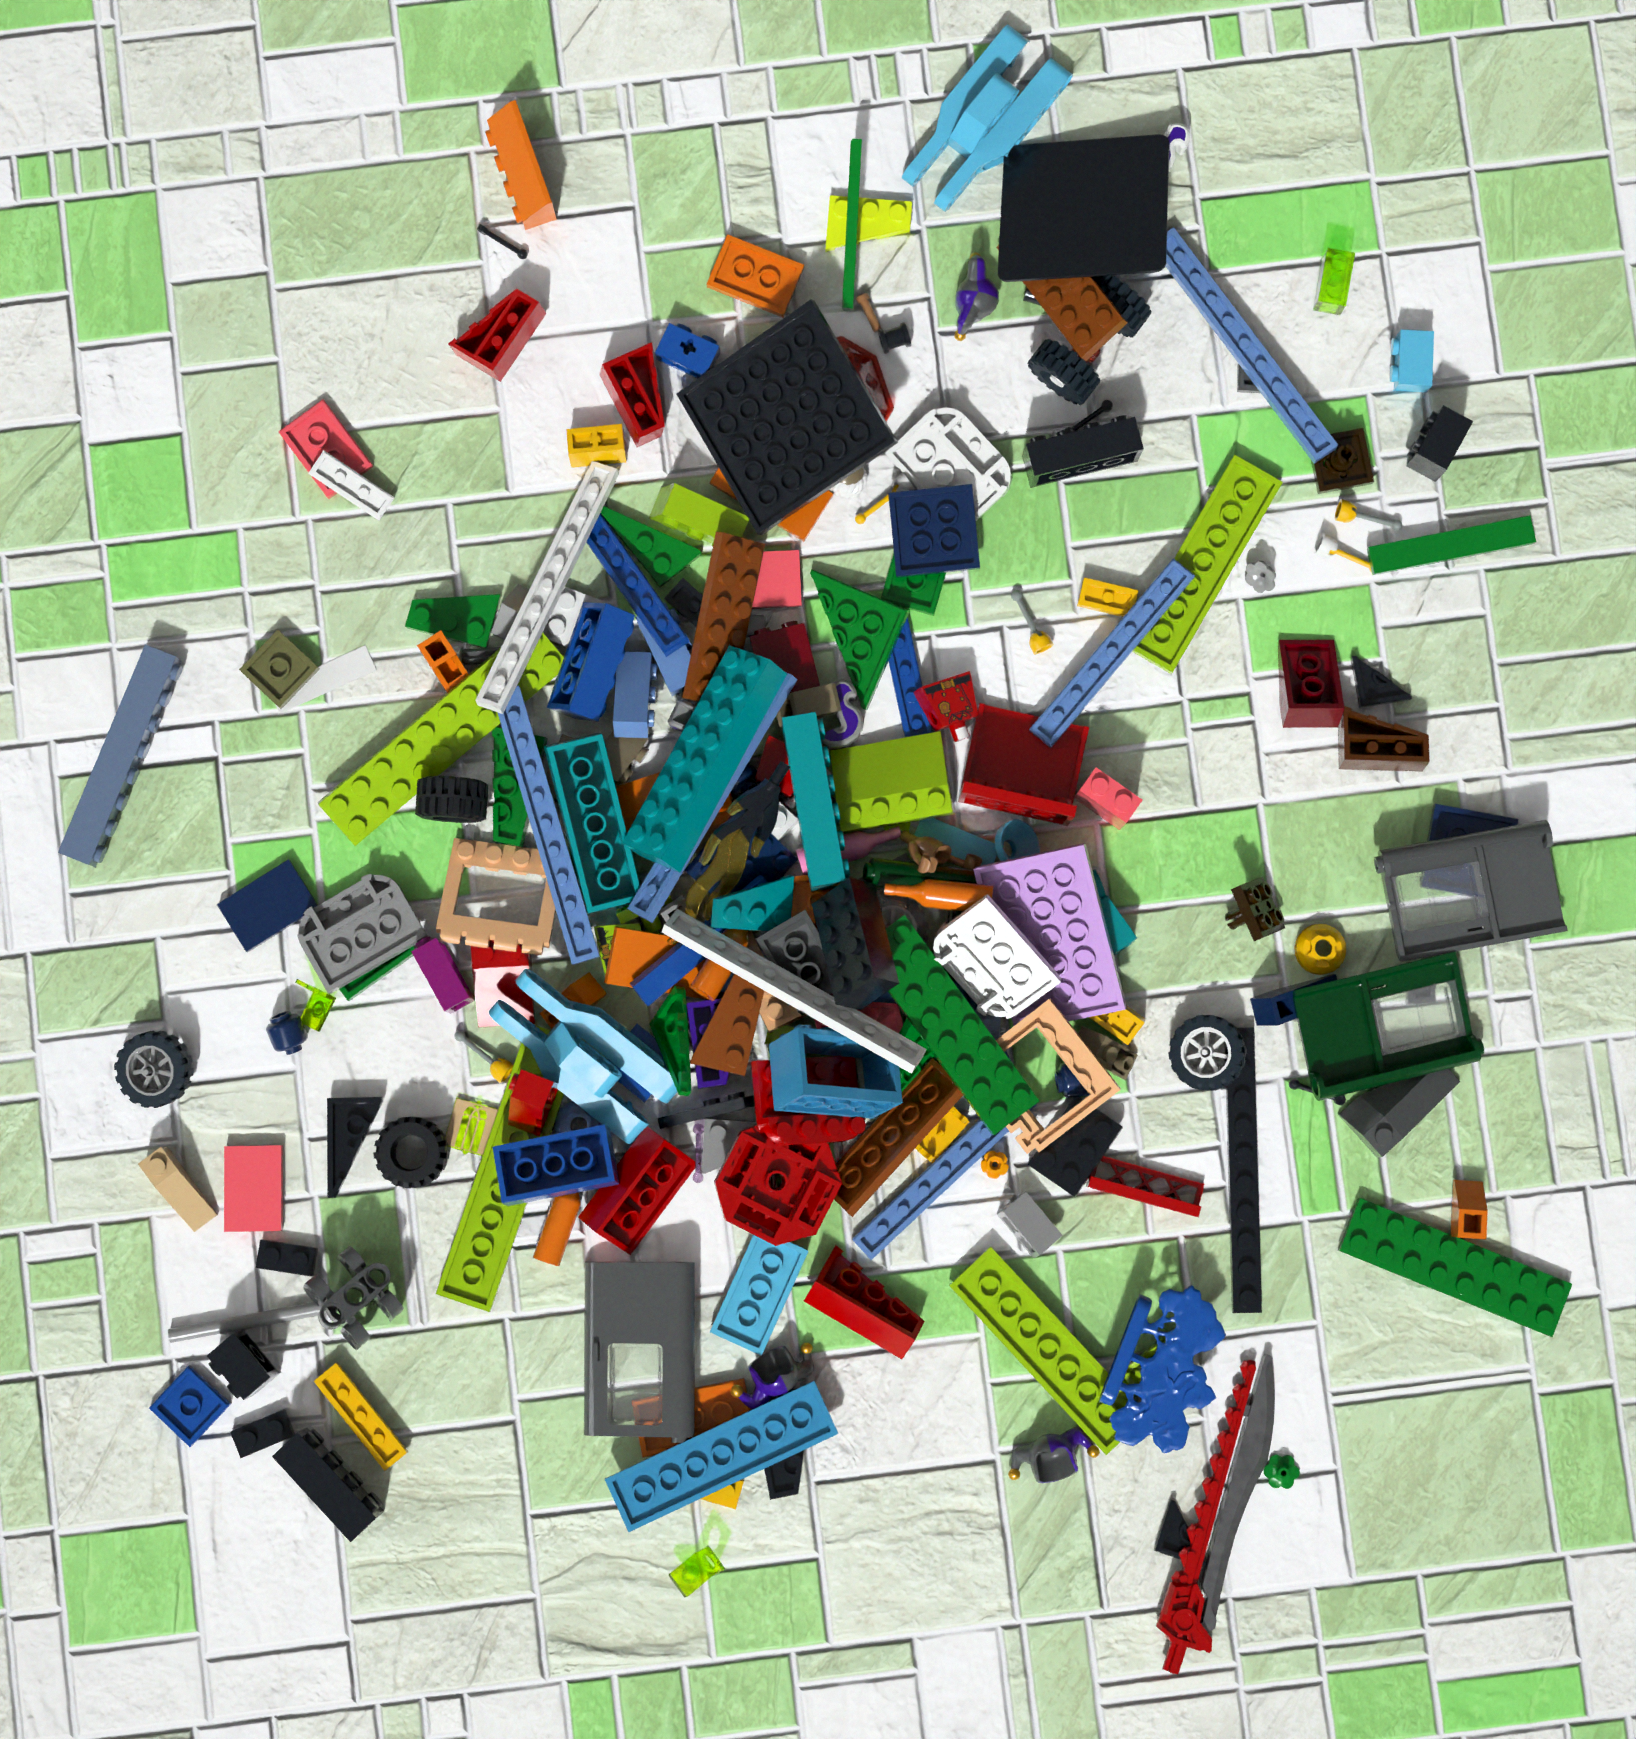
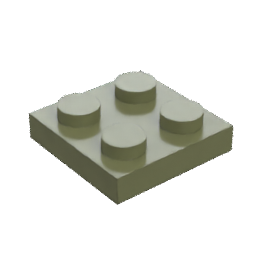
M277 630L239 670L272 702L282 709L319 671V668L286 636Z

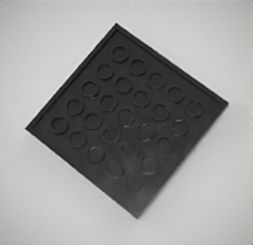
M812 299L676 394L758 535H763L898 443L822 312Z

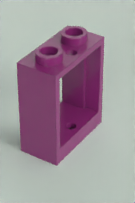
M429 936L415 944L417 948L411 952L444 1012L452 1014L475 1001L444 942Z

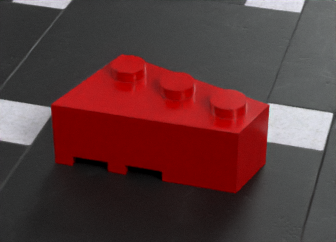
M517 288L489 310L490 313L482 320L470 325L469 330L457 340L454 338L448 343L456 356L500 382L546 315L539 301Z
M651 342L603 363L599 374L636 447L661 437L665 427Z
M522 1069L520 1074L514 1073L508 1088L512 1090L508 1125L540 1137L558 1092L557 1086L559 1083Z

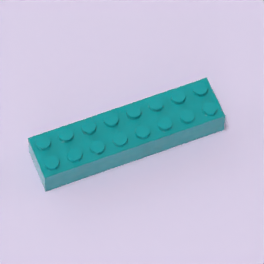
M729 645L622 844L643 858L681 873L787 676L786 672L768 658Z

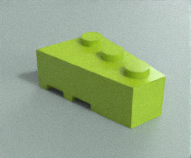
M676 483L660 489L648 518L669 528L687 533L693 539L710 542L712 547L716 532H724L742 537L749 521L746 515Z

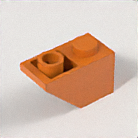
M590 972L570 984L561 993L570 1001L595 1006L607 995ZM546 1009L540 1013L551 1029L559 1022V1019Z
M1453 1180L1450 1235L1457 1238L1486 1239L1488 1209L1483 1182Z

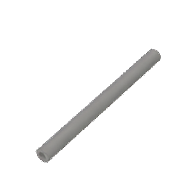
M314 1302L170 1328L168 1329V1337L170 1343L314 1317L318 1316L324 1304L319 1307Z

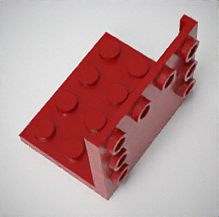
M979 703L978 716L974 725L958 802L1068 826L1074 819L1077 806L1073 805L1089 727L1071 724L1053 747L1050 748L1029 731L1038 720V716Z

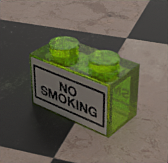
M1327 248L1321 261L1313 306L1314 311L1341 315L1347 303L1355 258L1354 252Z

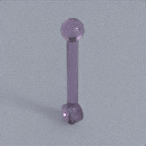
M698 1123L693 1126V1132L696 1134L695 1173L692 1179L695 1183H701L704 1178L701 1173V1134L704 1132V1127Z

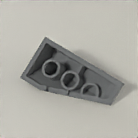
M1449 1069L1385 1084L1359 1095L1338 1115L1376 1157H1383L1460 1081Z

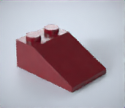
M1279 640V705L1283 728H1338L1345 707L1334 640Z

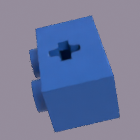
M669 323L655 351L656 360L698 379L714 368L720 355V346L716 345L717 341L709 336L702 335V337L692 334V330L683 324L677 323L675 326ZM690 346H692L694 348V352L690 351L688 355H686L684 353V349H689Z

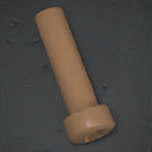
M863 293L856 297V301L858 304H861L873 332H878L882 328L870 305L868 293Z

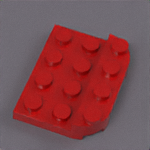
M842 1056L806 1058L808 1084L858 1088L855 1058ZM770 1060L751 1062L757 1126L759 1130L763 1129L766 1136L774 1142V1145L834 1143L853 1139L858 1134L864 1132L866 1118L774 1111Z

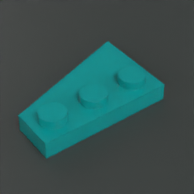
M788 875L781 877L779 880L765 882L750 889L739 890L714 898L711 927L770 931L791 918L794 876Z

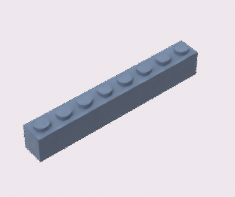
M146 644L144 645L58 853L95 868L97 863L103 861L107 848L104 846L108 837L114 835L118 822L115 821L117 815L127 805L129 798L126 795L130 784L134 785L138 778L139 769L137 767L141 758L145 759L149 752L150 743L148 741L152 733H156L160 726V712L170 702L172 696L170 688L173 681H177L182 673V661L178 657Z

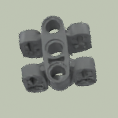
M349 1246L338 1255L336 1260L340 1261L352 1276L350 1281L334 1293L325 1281L315 1274L304 1284L303 1289L317 1306L320 1307L324 1304L318 1314L321 1326L329 1330L342 1327L340 1332L355 1350H358L370 1339V1335L355 1318L357 1313L372 1301V1305L376 1304L391 1322L404 1308L393 1293L389 1290L382 1291L390 1281L391 1275L388 1267L382 1263H373L365 1268V1261L353 1247ZM380 1271L384 1276V1282L377 1285L369 1277L370 1272ZM351 1289L358 1290L362 1295V1301L355 1304L351 1303L347 1299V1292ZM325 1311H326L328 1317L330 1318V1320L333 1321V1323L328 1322V1321L325 1319V1317H324V1312H325Z

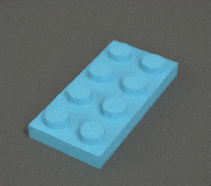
M753 1235L710 1333L762 1356L809 1250L791 1242L775 1246Z

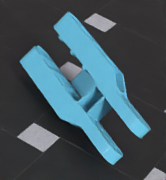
M1009 24L1000 31L942 102L935 134L902 175V179L914 187L948 145L967 160L934 201V204L944 212L949 210L977 174L1003 163L1004 156L1008 157L1013 146L1019 145L1073 77L1070 71L1053 58H1050L1017 97L1019 89L1003 78L1002 75L1008 67H1013L1016 57L1030 41Z
M524 969L516 978V984L527 995L559 1019V1022L546 1035L502 1000H498L489 1010V1015L496 1023L531 1050L544 1078L559 1083L557 1086L558 1090L602 1125H607L610 1131L621 1140L632 1144L650 1122L648 1123L646 1118L632 1107L633 1103L629 1100L626 1102L611 1090L622 1077L617 1067L657 1099L668 1103L677 1093V1090L664 1059L603 1009L568 1000L536 973L529 969Z

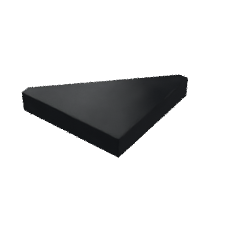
M1357 656L1350 658L1359 708L1412 699L1411 694L1392 683L1393 681L1376 669L1368 666Z
M1172 1499L1169 1501L1154 1551L1180 1559L1179 1552L1183 1547H1190L1191 1543L1186 1531L1188 1526L1176 1502ZM1203 1561L1202 1567L1205 1568L1206 1562Z

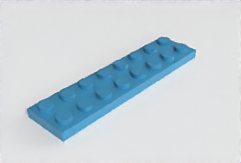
M813 1380L785 1395L700 1433L683 1443H679L605 1478V1481L629 1533L839 1433Z

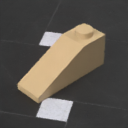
M169 1147L158 1148L138 1163L153 1186L193 1232L199 1230L218 1215Z

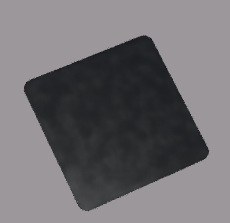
M1156 134L1014 145L1008 157L1004 156L998 277L1004 282L1155 273L1163 270L1167 259L1168 138L1164 135Z

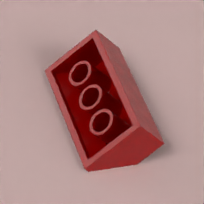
M647 1126L617 1164L620 1184L599 1188L578 1218L594 1232L631 1255L698 1163Z

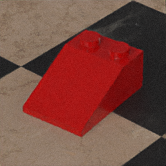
M490 940L488 948L471 946L472 973L479 1028L500 1026L489 1015V1010L498 1000L506 1002L531 1023L535 1024L534 999L520 989L515 981L524 969L532 971L531 954L522 953L523 944H518L517 952L494 949V940Z

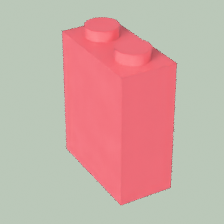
M1095 767L1074 797V799L1118 830L1128 822L1142 802L1141 798L1097 767Z

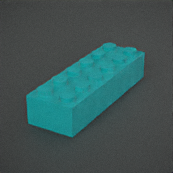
M816 712L782 717V730L788 764L790 766L789 770L811 892L835 888L850 876L848 860L841 857V851H844L845 842L843 831H837L836 823H840L838 803H832L831 795H835L833 775H827L826 768L830 767L828 747H822L821 740L825 739L823 719H817Z
M595 733L544 746L578 885L587 913L631 903L640 885L631 849L622 844L627 832L602 733Z

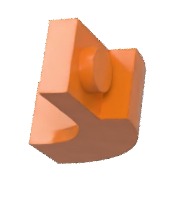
M441 630L417 645L446 692H449L469 675Z

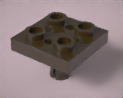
M1363 428L1330 434L1338 444L1337 450L1332 451L1315 464L1311 460L1318 494L1374 483Z
M1263 877L1231 889L1239 908L1225 914L1226 921L1237 918V920L1227 924L1230 929L1234 930L1246 924L1253 941L1285 929L1283 914L1276 908L1272 899L1271 887L1264 881Z

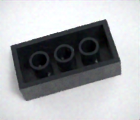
M1122 415L1111 419V423L1100 425V422H1093L1085 425L1083 430L1073 432V429H1065L1057 432L1055 437L1046 439L1045 435L1031 438L1029 440L1030 443H1026L1022 455L1030 488L1138 462L1144 448L1136 418H1127V415Z
M848 877L814 902L812 908L835 1004L862 1010L898 985L899 980L875 885L871 882Z
M306 1427L297 1432L272 1457L341 1533L352 1542L384 1512L381 1508L383 1503L373 1492L368 1494L361 1486L363 1481L354 1471L349 1473L342 1466L344 1461L336 1451H329L322 1444L324 1438L315 1429L310 1431Z

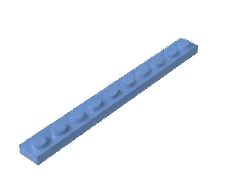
M1173 227L1167 231V259L1165 267L1312 462L1315 464L1337 449V442L1176 229Z
M787 673L681 873L654 863L627 908L628 910L653 923L794 687L797 679L793 675Z
M516 686L504 713H498L571 963L575 965L598 958L600 955L520 686Z

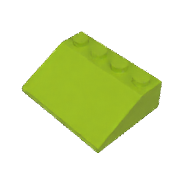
M941 731L830 751L835 796L840 814V828L844 834L955 815Z

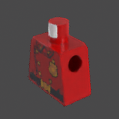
M970 671L922 686L914 691V695L934 731L949 728L954 742L970 737L965 722L978 716Z

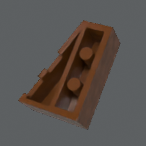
M1344 706L1345 709L1338 727L1339 769L1423 772L1430 762L1428 734L1396 723L1393 725L1378 720L1377 717L1370 714L1366 716Z

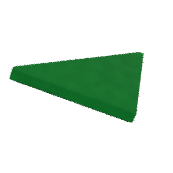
M811 569V577L816 585L825 614L829 619L838 648L842 653L849 677L857 692L861 708L868 710L910 611Z

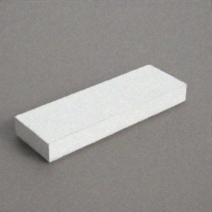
M324 450L308 473L378 521H380L394 499L393 496Z

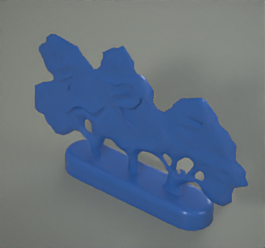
M1192 1285L1182 1292L1172 1289L1162 1292L1159 1297V1307L1163 1312V1316L1151 1324L1147 1321L1152 1305L1151 1298L1139 1294L1099 1398V1402L1113 1405L1119 1390L1124 1391L1127 1396L1128 1402L1125 1407L1113 1412L1109 1418L1112 1428L1116 1431L1115 1440L1135 1446L1148 1435H1152L1153 1442L1161 1449L1162 1453H1169L1172 1450L1178 1451L1185 1446L1190 1428L1186 1422L1183 1410L1188 1407L1202 1409L1217 1398L1211 1386L1206 1385L1207 1376L1204 1368L1195 1365L1193 1357L1200 1352L1212 1350L1225 1338L1226 1334L1221 1322L1217 1320L1216 1311L1212 1303L1201 1300V1292ZM1168 1312L1174 1313V1317L1167 1318L1166 1315ZM1163 1323H1176V1327L1172 1331L1162 1332L1158 1330L1159 1327L1164 1328ZM1143 1333L1154 1335L1158 1345L1154 1356L1148 1359L1134 1353L1140 1335ZM1159 1335L1165 1336V1343L1159 1340ZM1130 1361L1139 1363L1141 1366V1381L1139 1384L1127 1385L1123 1383ZM1134 1394L1141 1397V1402L1138 1403L1133 1399Z

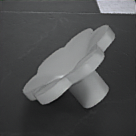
M1260 560L1257 563H1249L1246 566L1247 574L1245 581L1248 585L1253 586L1256 592L1263 593L1265 590L1272 591L1275 588L1274 579L1276 578V573L1266 562Z

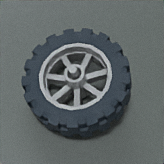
M148 1031L127 1040L123 1044V1049L118 1051L116 1056L118 1061L114 1064V1070H117L115 1079L117 1084L120 1083L122 1087L120 1090L123 1095H128L132 1103H140L141 1107L144 1108L162 1107L181 1098L185 1094V1089L190 1087L192 1082L190 1077L194 1073V1068H191L192 1056L188 1055L186 1051L188 1049L184 1043H180L177 1036L173 1034L167 1035L166 1031ZM146 1049H151V1061L142 1054ZM158 1051L165 1056L164 1059L158 1060ZM140 1060L144 1066L142 1069L137 1070V1062ZM167 1062L170 1064L171 1071L166 1070ZM139 1074L146 1078L144 1082L140 1079ZM161 1075L170 1077L169 1082L166 1086L164 1085ZM153 1077L159 1089L149 1087Z

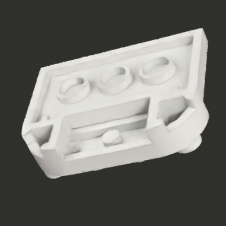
M938 408L929 411L898 440L896 445L885 453L919 490L972 484L976 521L1001 497L1007 494L1013 479L1007 460L962 412L953 408Z
M988 894L948 924L943 923L937 931L933 945L936 957L934 960L938 961L977 1004L976 1010L984 1016L988 1014L995 1017L1006 1016L1007 1019L1011 1018L1061 983L1060 975Z

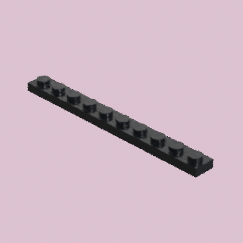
M1254 1027L1237 1028V1030L1244 1037V1044L1247 1048L1246 1064L1242 1068L1240 1076L1226 1087L1232 1313H1262ZM1224 1042L1225 1054L1228 1055V1047L1226 1042Z

